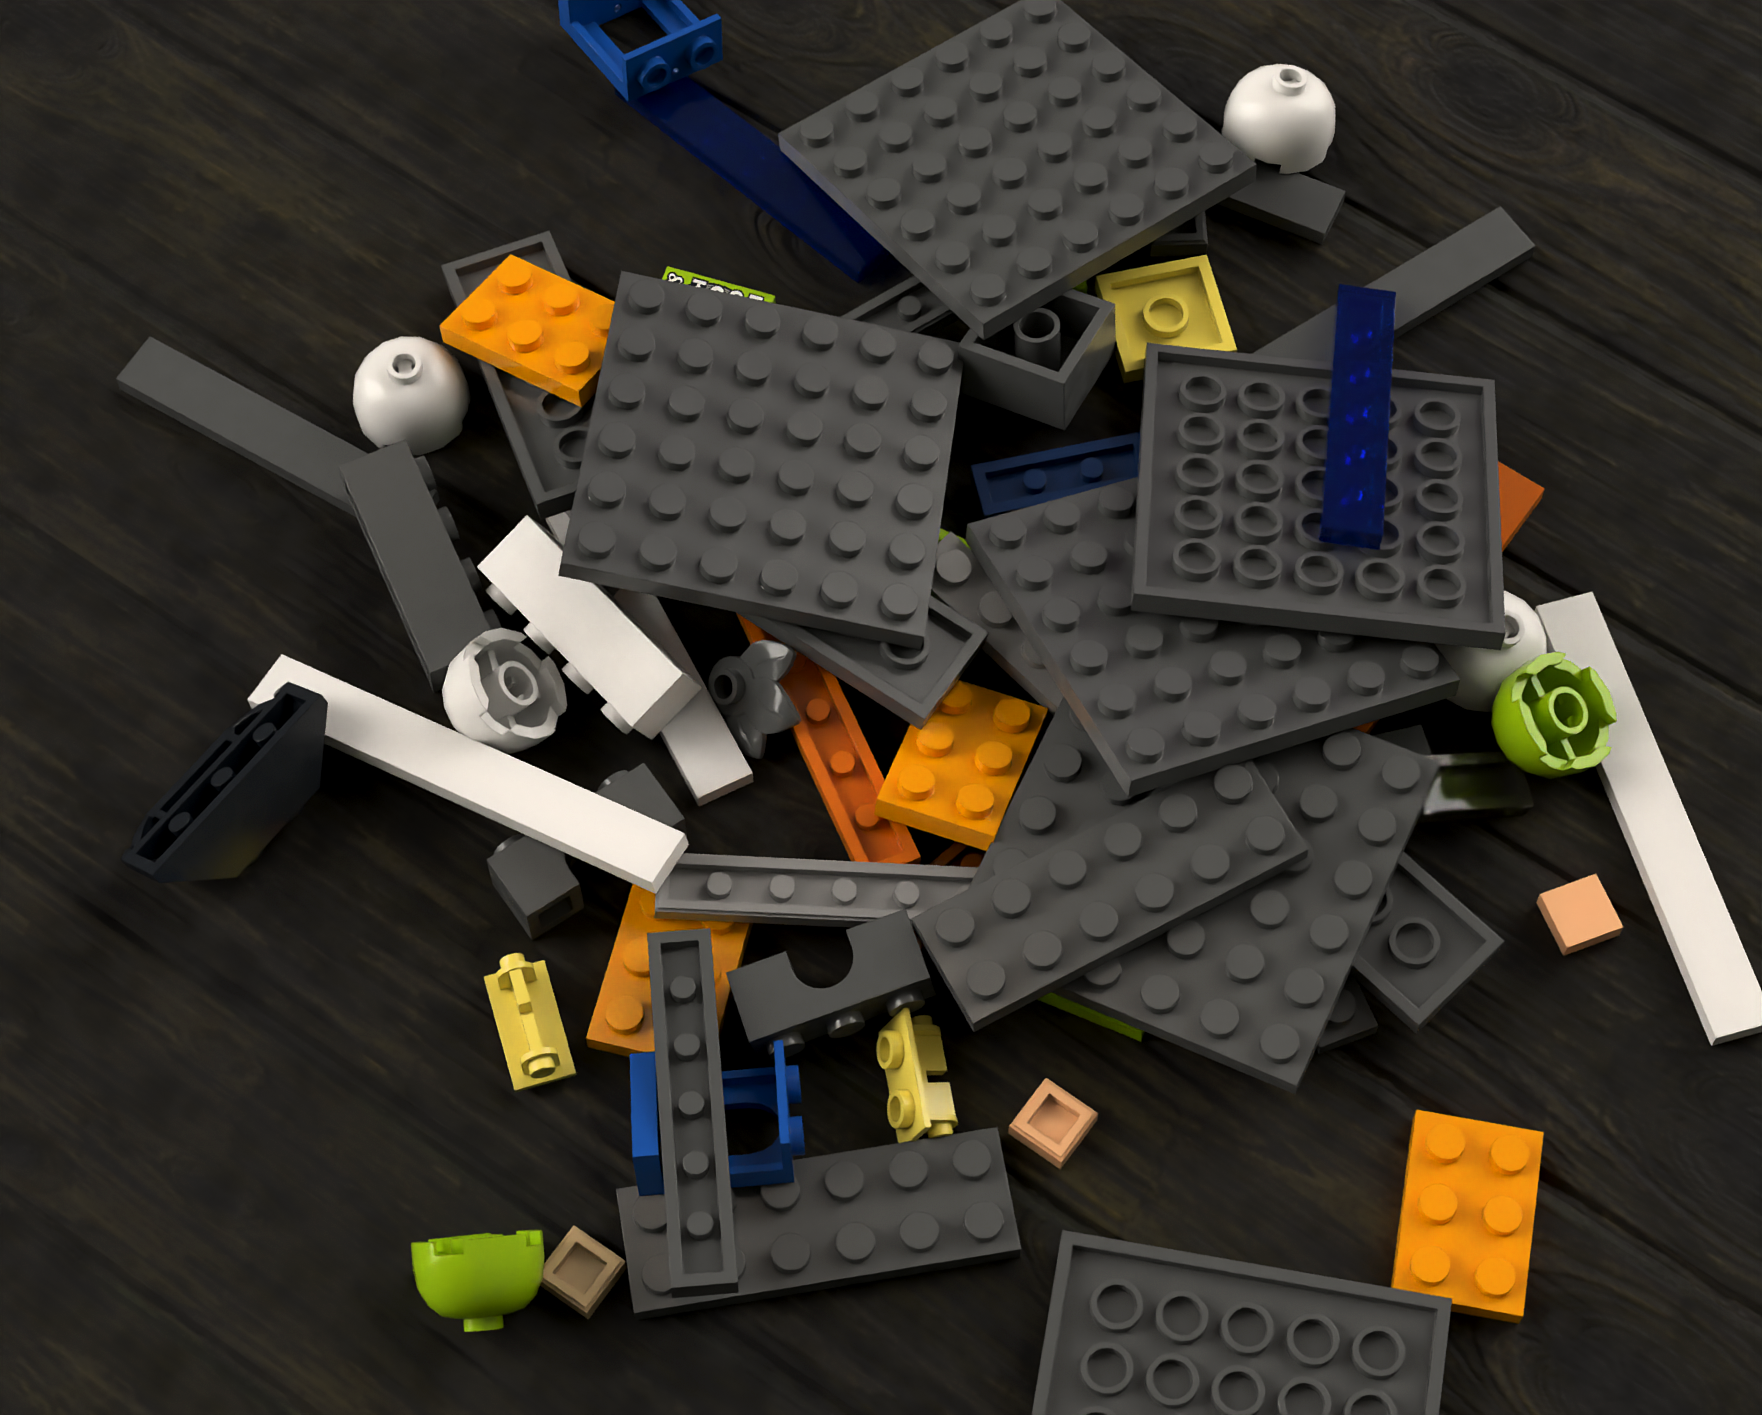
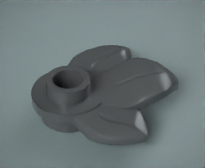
M755 641L742 656H727L720 659L713 666L708 679V692L719 712L725 716L726 725L739 749L744 755L755 759H762L764 756L767 734L784 732L798 725L801 721L796 707L779 683L793 667L797 652L787 644L779 641Z

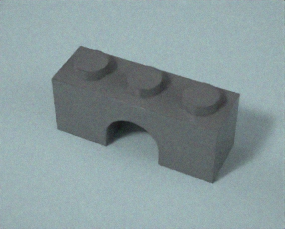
M645 763L629 772L621 770L612 774L602 782L598 791L595 792V794L685 833L687 838L684 816ZM517 834L502 842L494 851L493 856L487 859V864L493 886L531 940H534L584 908L580 883L571 872L578 858L527 835Z
M906 909L846 930L853 950V964L848 975L832 987L813 988L802 983L797 978L786 951L726 973L748 1041L758 1059L769 1055L770 1059L775 1060L774 1041L783 1040L785 1058L802 1051L807 1041L827 1034L831 1038L852 1035L865 1027L866 1020L888 1012L890 1016L894 1017L903 1008H909L910 1013H913L925 1005V999L936 996Z

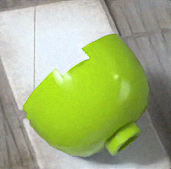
M1563 652L1541 654L1525 662L1502 681L1492 705L1491 725L1497 744L1507 759L1522 771L1549 779L1581 773L1600 763L1609 755L1612 748L1606 746L1609 740V725L1617 722V713L1610 691L1598 673L1590 666L1581 670L1571 661L1565 660L1566 653Z
M542 1230L516 1231L514 1235L505 1236L503 1234L483 1233L429 1239L428 1242L411 1243L413 1272L419 1293L427 1306L440 1316L463 1319L464 1332L504 1328L503 1315L525 1308L536 1296L543 1279L544 1245Z

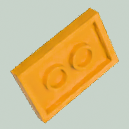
M510 254L439 327L444 343L582 408L597 390L615 302Z
M958 680L922 730L910 724L877 796L874 815L987 851L990 844L994 843L1001 821L1024 777L1046 724L1049 708Z
M633 884L586 1036L587 1046L630 1057L631 1053L655 1051L647 933L710 928L720 1040L733 995L726 973L741 967L753 923L654 918L655 893Z
M1422 1110L1415 1111L1412 1120L1391 1288L1452 1298L1451 1312L1520 1323L1524 1314L1544 1132Z

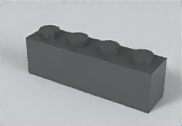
M405 439L339 465L345 493L434 693L442 690L451 661L476 637L485 631L501 628V625L493 609L482 611L475 596V593L482 591L477 571L470 557L459 560L452 542L460 539L452 515L447 506L439 509L436 508L429 491L437 489L430 466L424 455L414 459Z

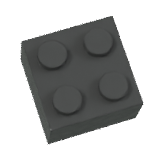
M1070 289L985 340L970 328L958 345V359L964 362L960 384L961 394L1066 430L1116 351L1115 304Z

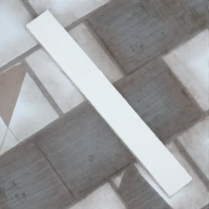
M1593 592L1536 606L1534 612L1538 615L1544 629L1548 653H1566L1564 659L1571 661L1581 670L1590 666L1598 673L1610 691L1617 713V722L1609 725V740L1606 745L1612 748L1609 755L1595 767L1711 1046L1762 1032V990Z
M281 654L247 699L253 709L258 704L275 698L273 696L275 691L287 682L319 693L328 702L324 744L655 894L689 845L685 833L283 654Z

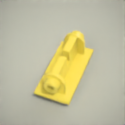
M522 953L504 956L499 961L501 969L495 974L484 976V981L515 1092L577 1075L545 961L527 962Z
M903 1008L878 1032L879 1037L876 1047L877 1059L880 1066L885 1069L889 1089L887 1103L889 1123L896 1129L898 1143L917 1141L923 1134H927L928 1138L952 1135L953 1128L958 1125L955 1114L950 1082L928 1083L927 1075H943L947 1071L940 1027L933 1025L931 1016L920 1015L911 1018L909 1008Z

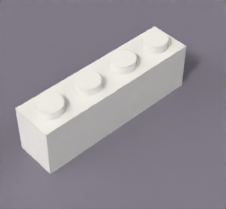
M526 515L477 566L492 582L485 591L507 613L512 615L518 609L530 621L523 630L542 650L550 655L556 648L565 657L568 663L562 668V671L582 691L589 694L595 688L607 701L600 710L617 728L626 735L634 728L652 740L702 687L600 584L558 576L564 546L547 529Z

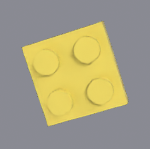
M1207 254L1096 276L1095 291L1097 297L1115 304V357L1124 384L1143 380L1147 343L1237 352Z

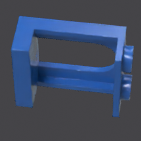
M558 0L560 26L628 102L723 60L721 17L715 14L699 21L681 0ZM642 7L667 36L623 54L599 25Z
M783 1040L774 1041L775 1067L722 1071L725 1110L761 1109L771 1113L779 1121V1136L771 1146L763 1151L752 1154L728 1156L731 1188L795 1182L793 1156L805 1155L802 1116L790 1117L789 1105L802 1103L799 1066H786ZM655 1051L631 1053L632 1158L639 1196L664 1194Z

